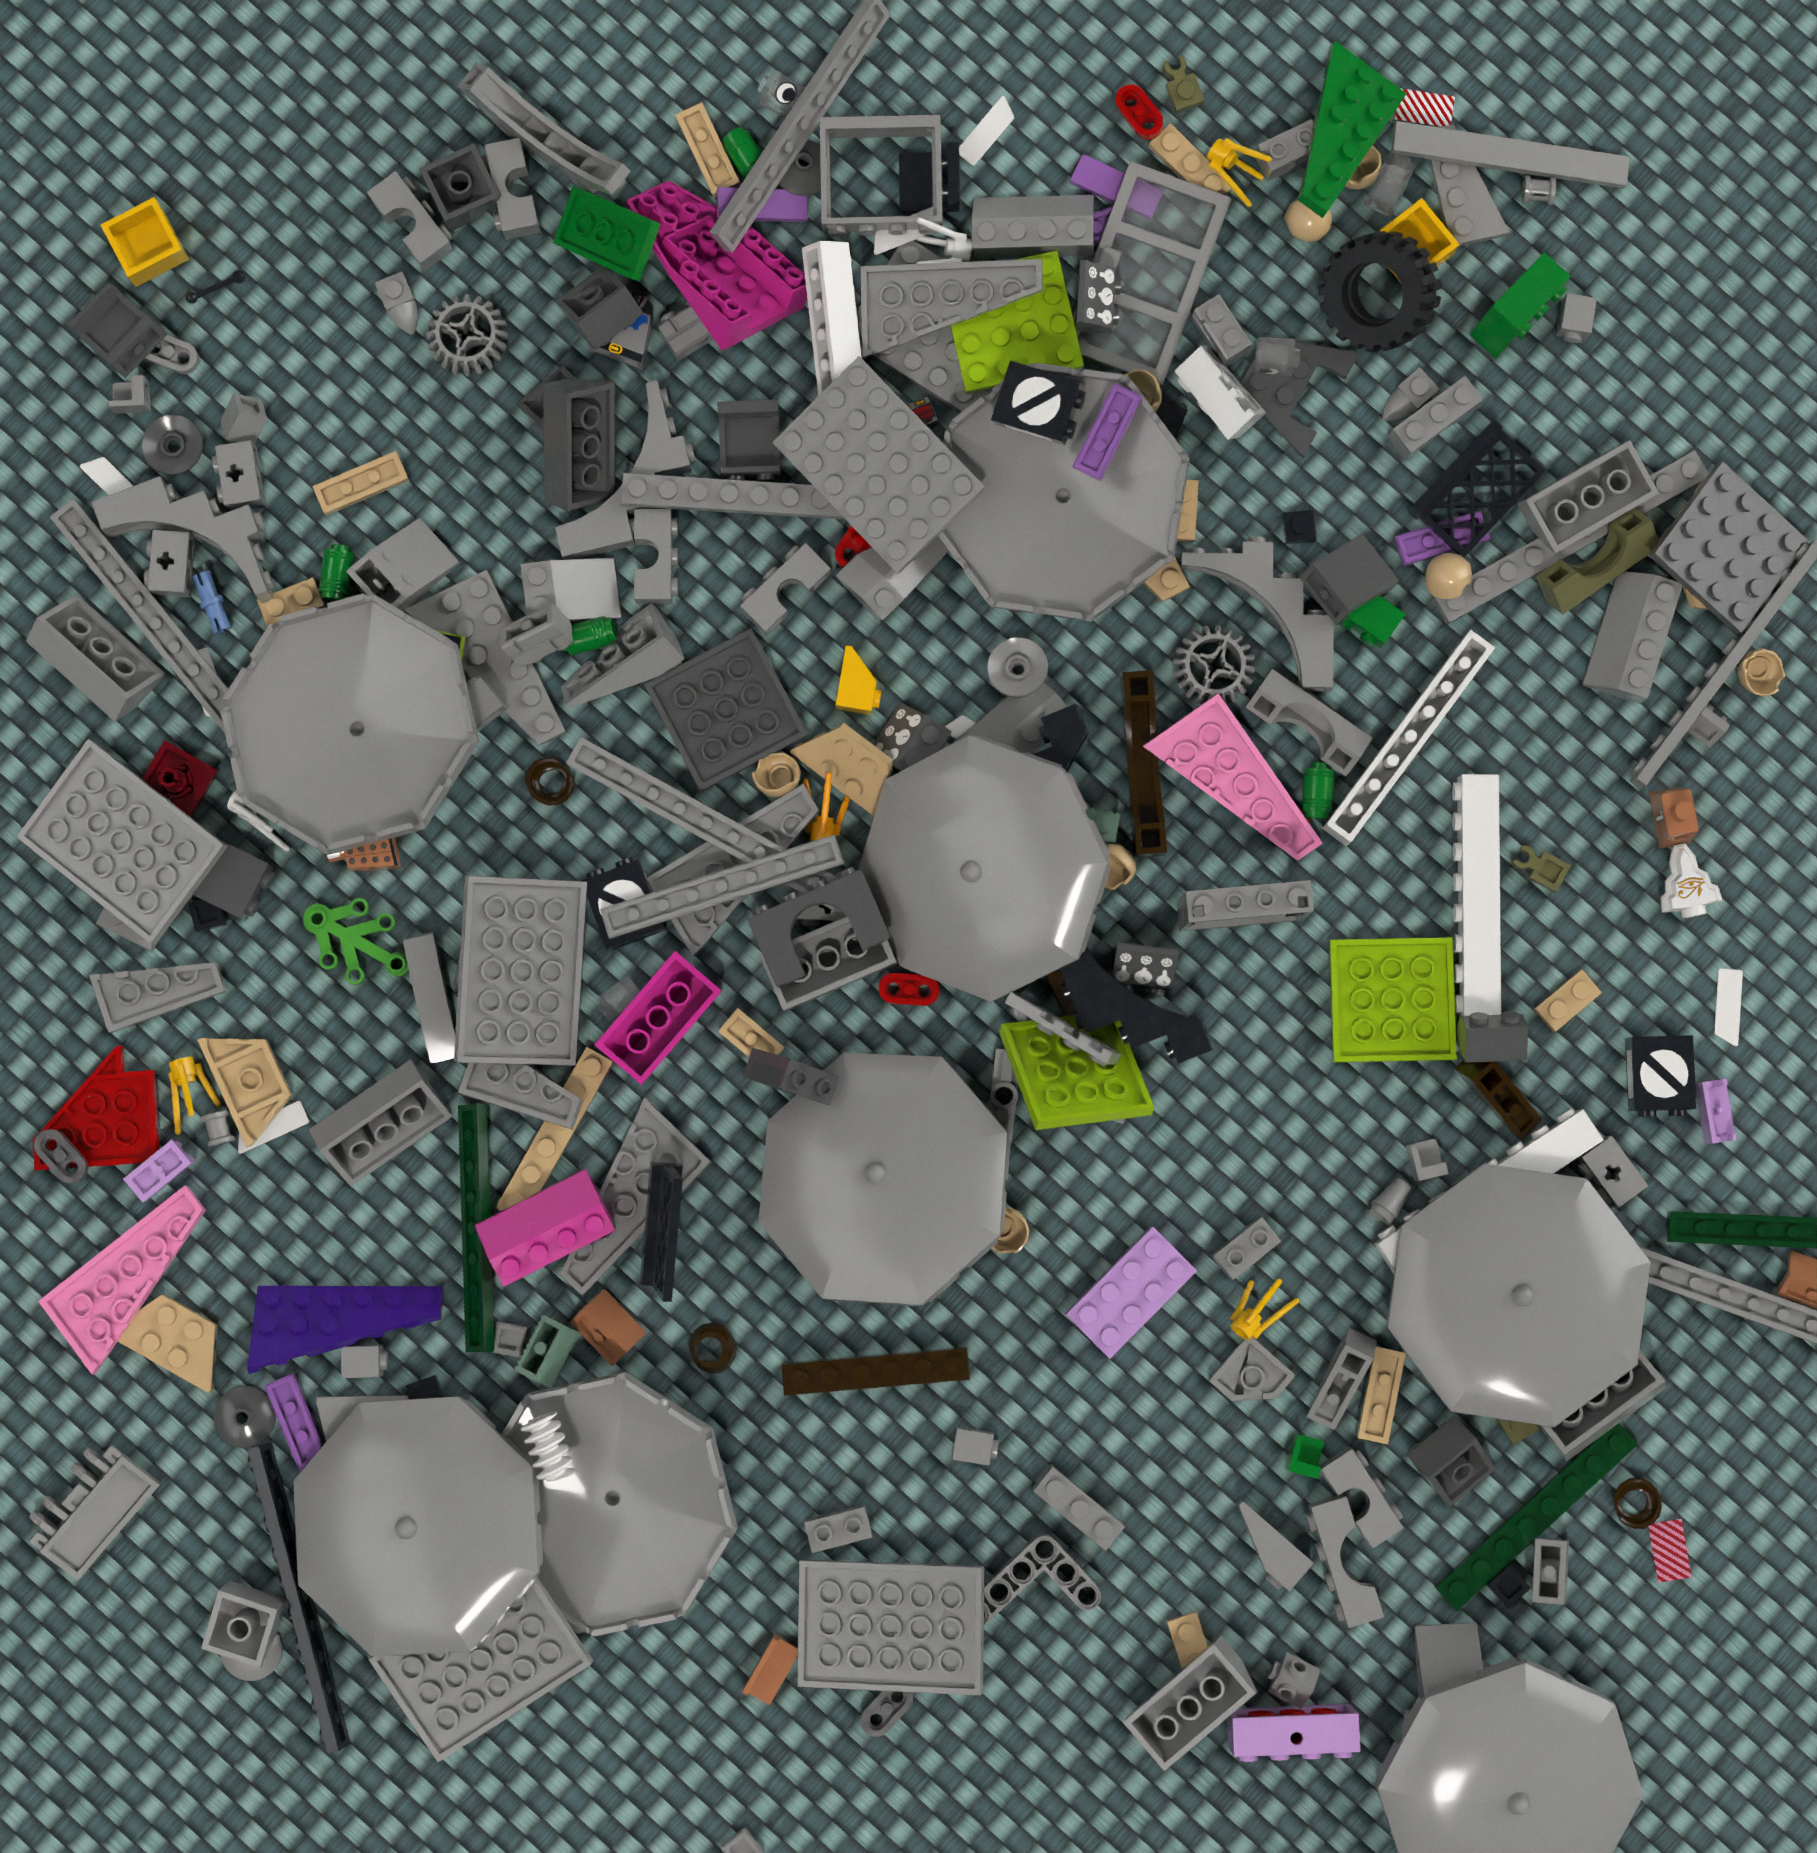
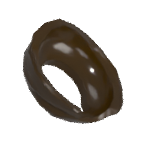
M547 757L533 762L525 778L527 789L532 798L548 806L559 805L567 801L573 793L574 777L558 758ZM555 769L560 770L566 778L561 790L556 794H546L543 792L539 783L542 775Z
M702 1324L695 1329L688 1342L690 1354L696 1366L710 1374L721 1373L729 1368L736 1356L735 1339L731 1332L721 1324ZM713 1337L721 1343L722 1354L719 1359L715 1361H701L696 1353V1346L705 1338Z
M1629 1478L1622 1482L1615 1491V1510L1619 1521L1624 1525L1634 1529H1645L1654 1524L1660 1517L1662 1509L1661 1496L1651 1482L1642 1478ZM1637 1490L1643 1493L1646 1498L1645 1509L1641 1513L1634 1515L1624 1513L1620 1506V1499L1628 1492Z

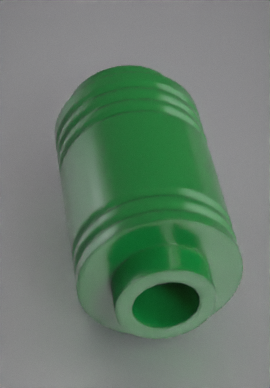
M739 127L729 132L723 138V148L745 179L762 154V151L749 131Z
M331 544L330 549H324L319 592L322 599L337 601L349 596L351 576L346 571L353 566L355 554L349 552L348 546Z
M601 616L571 624L573 642L563 651H568L571 656L612 645L613 641L618 639L613 619Z
M1312 762L1310 768H1304L1302 811L1305 812V818L1329 819V813L1333 811L1335 770L1329 769L1327 763Z

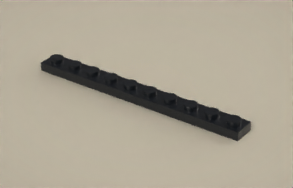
M270 1442L248 1449V1465L254 1473L257 1484L256 1496L259 1502L262 1503L264 1510V1526L266 1531L270 1533L273 1545L272 1557L278 1564L281 1575L280 1587L282 1592L286 1594L289 1606L287 1611L288 1618L294 1625L297 1636L295 1641L296 1648L299 1654L302 1655L305 1667L303 1671L304 1679L310 1686L313 1697L311 1702L312 1709L315 1715L318 1716L320 1740L326 1747L327 1754L340 1751L351 1743L313 1599L298 1586L296 1534L273 1446Z

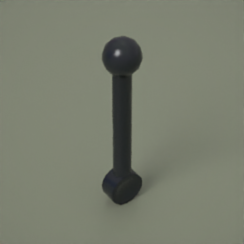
M235 271L232 277L196 293H187L186 301L194 304L198 298L234 282L241 284L245 281V275L242 271Z

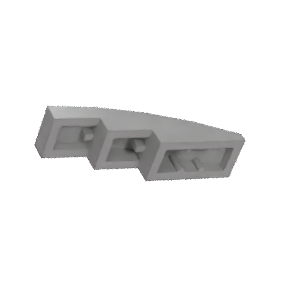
M430 932L403 938L409 974L430 1063L453 1059L456 1032L454 1017L434 933Z

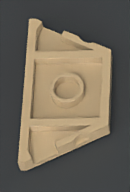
M845 723L832 728L829 732L818 734L805 743L797 744L790 751L793 756L825 779L826 773L831 772V784L874 816L884 780L889 778L892 773L893 759Z
M200 1038L197 1041L246 1147H250L292 1097V1093L268 1040Z
M165 1294L160 1295L141 1308L118 1342L207 1393H211L214 1389L212 1381L213 1365L216 1358L215 1341L217 1339L218 1324Z

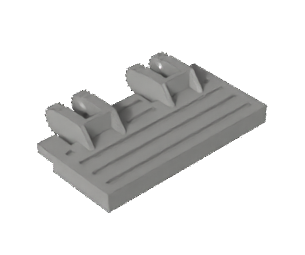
M110 1445L102 1456L90 1448L83 1452V1455L89 1462L103 1471L99 1478L78 1463H74L70 1468L76 1476L92 1487L91 1490L79 1482L61 1504L50 1496H46L42 1500L43 1505L62 1519L58 1526L35 1510L29 1515V1518L51 1536L48 1538L38 1530L29 1542L38 1548L40 1553L77 1581L160 1485V1481L113 1445Z

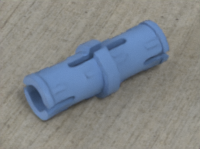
M203 571L199 573L200 576L198 574L192 576L201 598L200 607L206 611L213 634L225 632L224 629H231L232 626L222 604L224 603V598L218 594L211 571Z

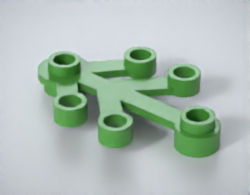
M356 898L349 905L331 910L322 904H314L308 907L303 915V924L309 932L316 934L321 952L319 964L322 968L333 970L339 964L338 956L332 951L329 933L340 939L347 966L345 977L350 984L360 985L365 980V972L360 968L355 947L384 963L387 972L395 977H403L409 973L405 954L401 952L391 954L361 937L379 931H392L396 926V920L391 914L383 913L375 920L345 928L335 921L353 915L357 917L366 916L370 910L369 903L366 900ZM359 902H363L365 905V910L362 913H356L355 905ZM322 914V923L315 925L313 922L314 915ZM385 917L391 919V925L388 928L381 926V921ZM327 955H332L334 958V963L331 966L324 964V958ZM401 959L402 967L394 970L392 967L393 960ZM354 970H358L361 974L358 981H352L350 978V974Z

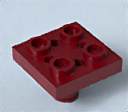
M164 740L142 779L164 797H172L170 801L192 818L219 771ZM184 765H187V766L189 767V770H188L187 773H184L183 771H181V770H184V771L187 770V768H186ZM189 786H193V787H194V792H193L192 794H188L189 792L192 791V788L189 787Z

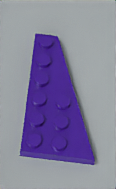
M257 1286L247 1364L248 1373L260 1371L259 1368L276 1364V1366L287 1364L288 1360L307 1355L311 1357L356 1344L357 1340L372 1336L373 1339L385 1336V1332L403 1328L406 1330L441 1320L444 1296L443 1286Z

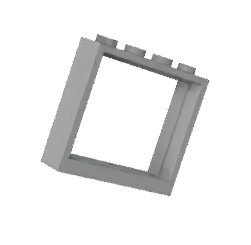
M940 115L820 117L822 233L828 232L830 236H844L846 232H858L859 235L871 236L880 230H888V233L891 235L906 234V230H919L920 234L926 235L937 232L917 223V218L919 217L943 226ZM932 136L933 216L831 218L830 138Z
M1311 880L1186 891L1176 901L1179 932L1301 921L1314 912ZM1286 914H1295V916L1286 917Z

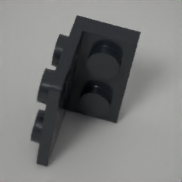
M959 142L947 143V152H941L942 213L960 212ZM932 152L899 154V206L901 213H918L933 207Z

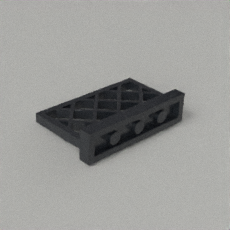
M1495 419L1408 511L1414 519L1417 520L1419 518L1454 552L1463 557L1475 547L1546 471L1501 430L1503 427ZM1499 441L1509 448L1510 460H1494L1493 447ZM1488 453L1489 460H1482ZM1526 464L1535 474L1529 480H1516L1515 465ZM1480 465H1489L1490 481L1473 482V468ZM1494 465H1510L1511 481H1495ZM1468 475V482H1461ZM1518 485H1524V486L1516 493V486H1518ZM1490 486V502L1474 503L1473 487ZM1495 486H1511L1512 498L1508 502H1495ZM1455 487H1469V503H1453V489ZM1448 496V503H1441ZM1491 507V521L1489 523L1475 524L1474 508ZM1496 507H1503V508L1496 514ZM1448 508L1449 524L1438 525L1429 517L1435 509ZM1453 508H1469L1470 524H1454ZM1481 528H1483V529L1476 535L1475 529H1481ZM1445 529H1449V535L1444 531ZM1454 529H1470L1471 542L1465 548L1461 547L1454 540Z
M650 1162L640 1284L642 1286H653L662 1302H672L683 1166L681 1163Z

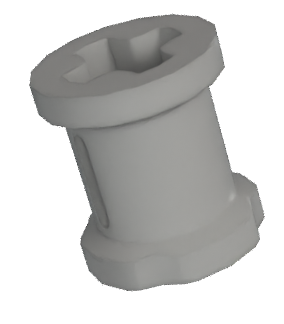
M1525 176L1522 185V203L1542 201L1547 202V205H1553L1556 193V178L1536 180L1531 179L1530 176Z
M228 1110L201 1117V1121L206 1124L209 1136L208 1147L235 1141V1136L231 1135L227 1116H229Z

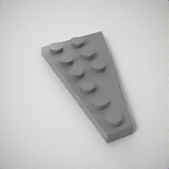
M1025 259L861 266L862 358H869L1043 292V260Z
M802 784L740 821L739 824L787 850L820 810L805 785ZM707 841L646 879L655 892L746 862ZM746 896L671 919L693 957L696 956Z
M646 1098L643 1099L621 1149L599 1191L614 1221L615 1231L570 1253L560 1273L582 1296L644 1232L650 1162L681 1163L683 1166L682 1192L711 1163Z

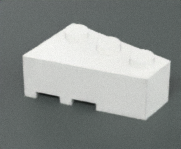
M1207 345L1200 346L1175 370L1179 376L1177 381L1181 387L1188 393L1191 392L1197 399L1198 406L1210 416L1228 440L1241 437L1266 414L1265 410Z

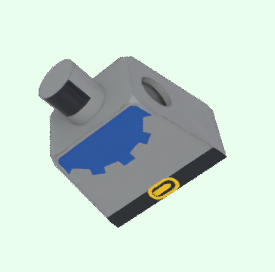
M630 292L643 311L647 298L639 293ZM643 313L636 319L633 325L622 329L613 336L608 344L600 346L595 350L587 342L589 350L643 370L653 326L652 318L650 315Z

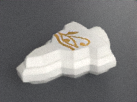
M1685 843L1674 845L1669 859L1671 874L1664 881L1665 894L1660 897L1662 913L1680 911L1682 919L1707 914L1706 905L1722 901L1717 885L1711 884L1707 872L1698 868L1696 856Z

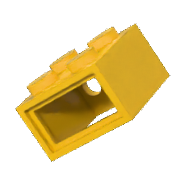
M155 197L100 224L122 268L135 287L189 260L163 208Z
M1422 198L1380 230L1386 233L1399 232L1402 233L1403 238L1412 237L1417 240L1418 244L1416 247L1418 249L1425 247L1430 253L1427 260L1430 264L1436 262L1437 267L1452 257L1460 245ZM1390 269V271L1394 274V276H1395V277L1398 279V281L1400 282V280H1399V278L1397 277V275Z

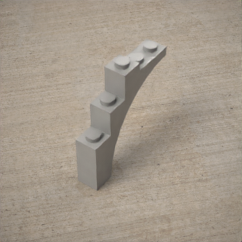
M475 63L457 86L507 135L516 138L520 137L521 141L543 162L557 166L578 188L593 194L596 191H601L613 195L614 192L620 190L625 184V178L631 171L623 163L597 152L560 128L516 93L488 66Z
M658 380L647 382L646 390L649 404L647 432L642 451L630 474L673 476L692 471L690 462L696 461L692 444H685L683 435L671 437L677 435L673 417H666L664 407L670 406L666 388L660 389ZM621 485L597 509L578 520L555 527L563 560L581 559L635 546L633 538L634 518L629 519V516L634 515V509L663 508L622 506Z
M160 476L92 502L100 528L109 538L129 532L147 530L189 532L195 538H199L220 549L237 563L246 575L256 597L261 603H265L273 598L270 589L275 588L269 572H264L260 562L265 559L258 544L265 541L262 530L266 529L260 512L255 513L249 505L222 514L216 498L211 499L204 490L178 500L172 484L167 485Z
M1264 537L1247 538V541L1242 542L1240 553H1235V549L1230 548L1218 549L1217 553H1205L1203 548H1189L1187 552H1182L1179 558V566L1182 571L1200 572L1224 579L1248 592L1268 610L1280 625L1290 644L1297 667L1298 685L1305 692H1330L1332 690L1334 622L1326 615L1324 610H1309L1307 615H1303V582L1300 578H1296L1295 574L1282 573L1278 574L1277 578H1273V542H1266Z

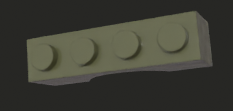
M1633 508L1609 524L1607 540L1593 558L1576 565L1568 564L1559 559L1536 575L1546 602L1563 615L1650 554L1659 542L1652 520L1636 508Z

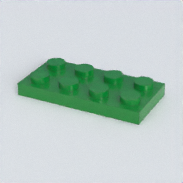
M573 186L553 243L640 282L661 223Z

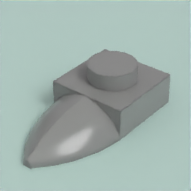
M403 272L375 282L384 307L392 321L404 332L413 335L417 327L418 310Z
M1419 367L1398 385L1390 395L1385 405L1382 419L1384 421H1394L1408 417L1431 399L1440 390L1439 387Z

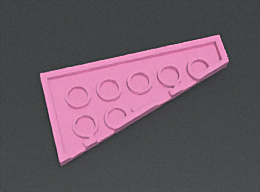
M1219 693L1143 745V747L1297 861L1323 844Z
M184 1185L38 1301L91 1374L96 1375L205 1213L206 1209L189 1186Z

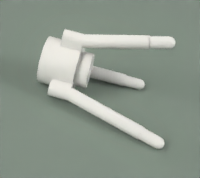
M920 217L917 218V223L949 237L947 240L922 236L915 239V241L945 247L944 255L949 256L950 259L916 262V264L969 262L972 252V239L967 238V234L955 232Z
M235 790L229 798L227 808L248 821L287 852L290 851V847L272 833L273 827L256 815V811L244 805L241 797L237 795V790Z

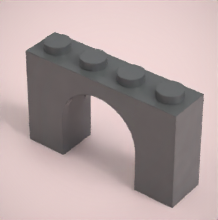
M854 867L839 872L837 874L838 879L827 884L825 879L808 886L810 892L798 896L797 892H793L780 898L782 903L780 905L770 908L769 904H766L751 911L753 916L747 918L777 988L806 976L793 945L792 929L798 916L812 906L831 905L845 913L863 951L891 939L861 869L855 871Z

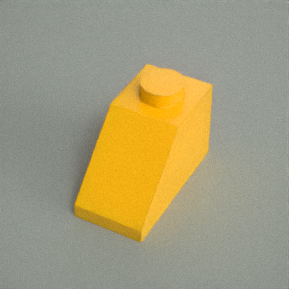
M846 645L836 699V709L872 715L873 708H879L882 690H876V679L853 647Z

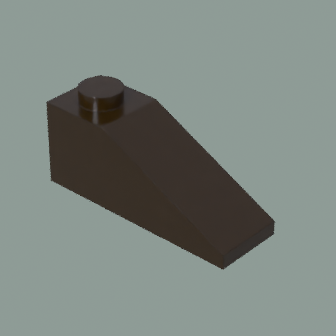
M1463 1060L1454 1068L1469 1088L1518 1140L1521 1141L1542 1121L1541 1117L1496 1061L1465 1062Z

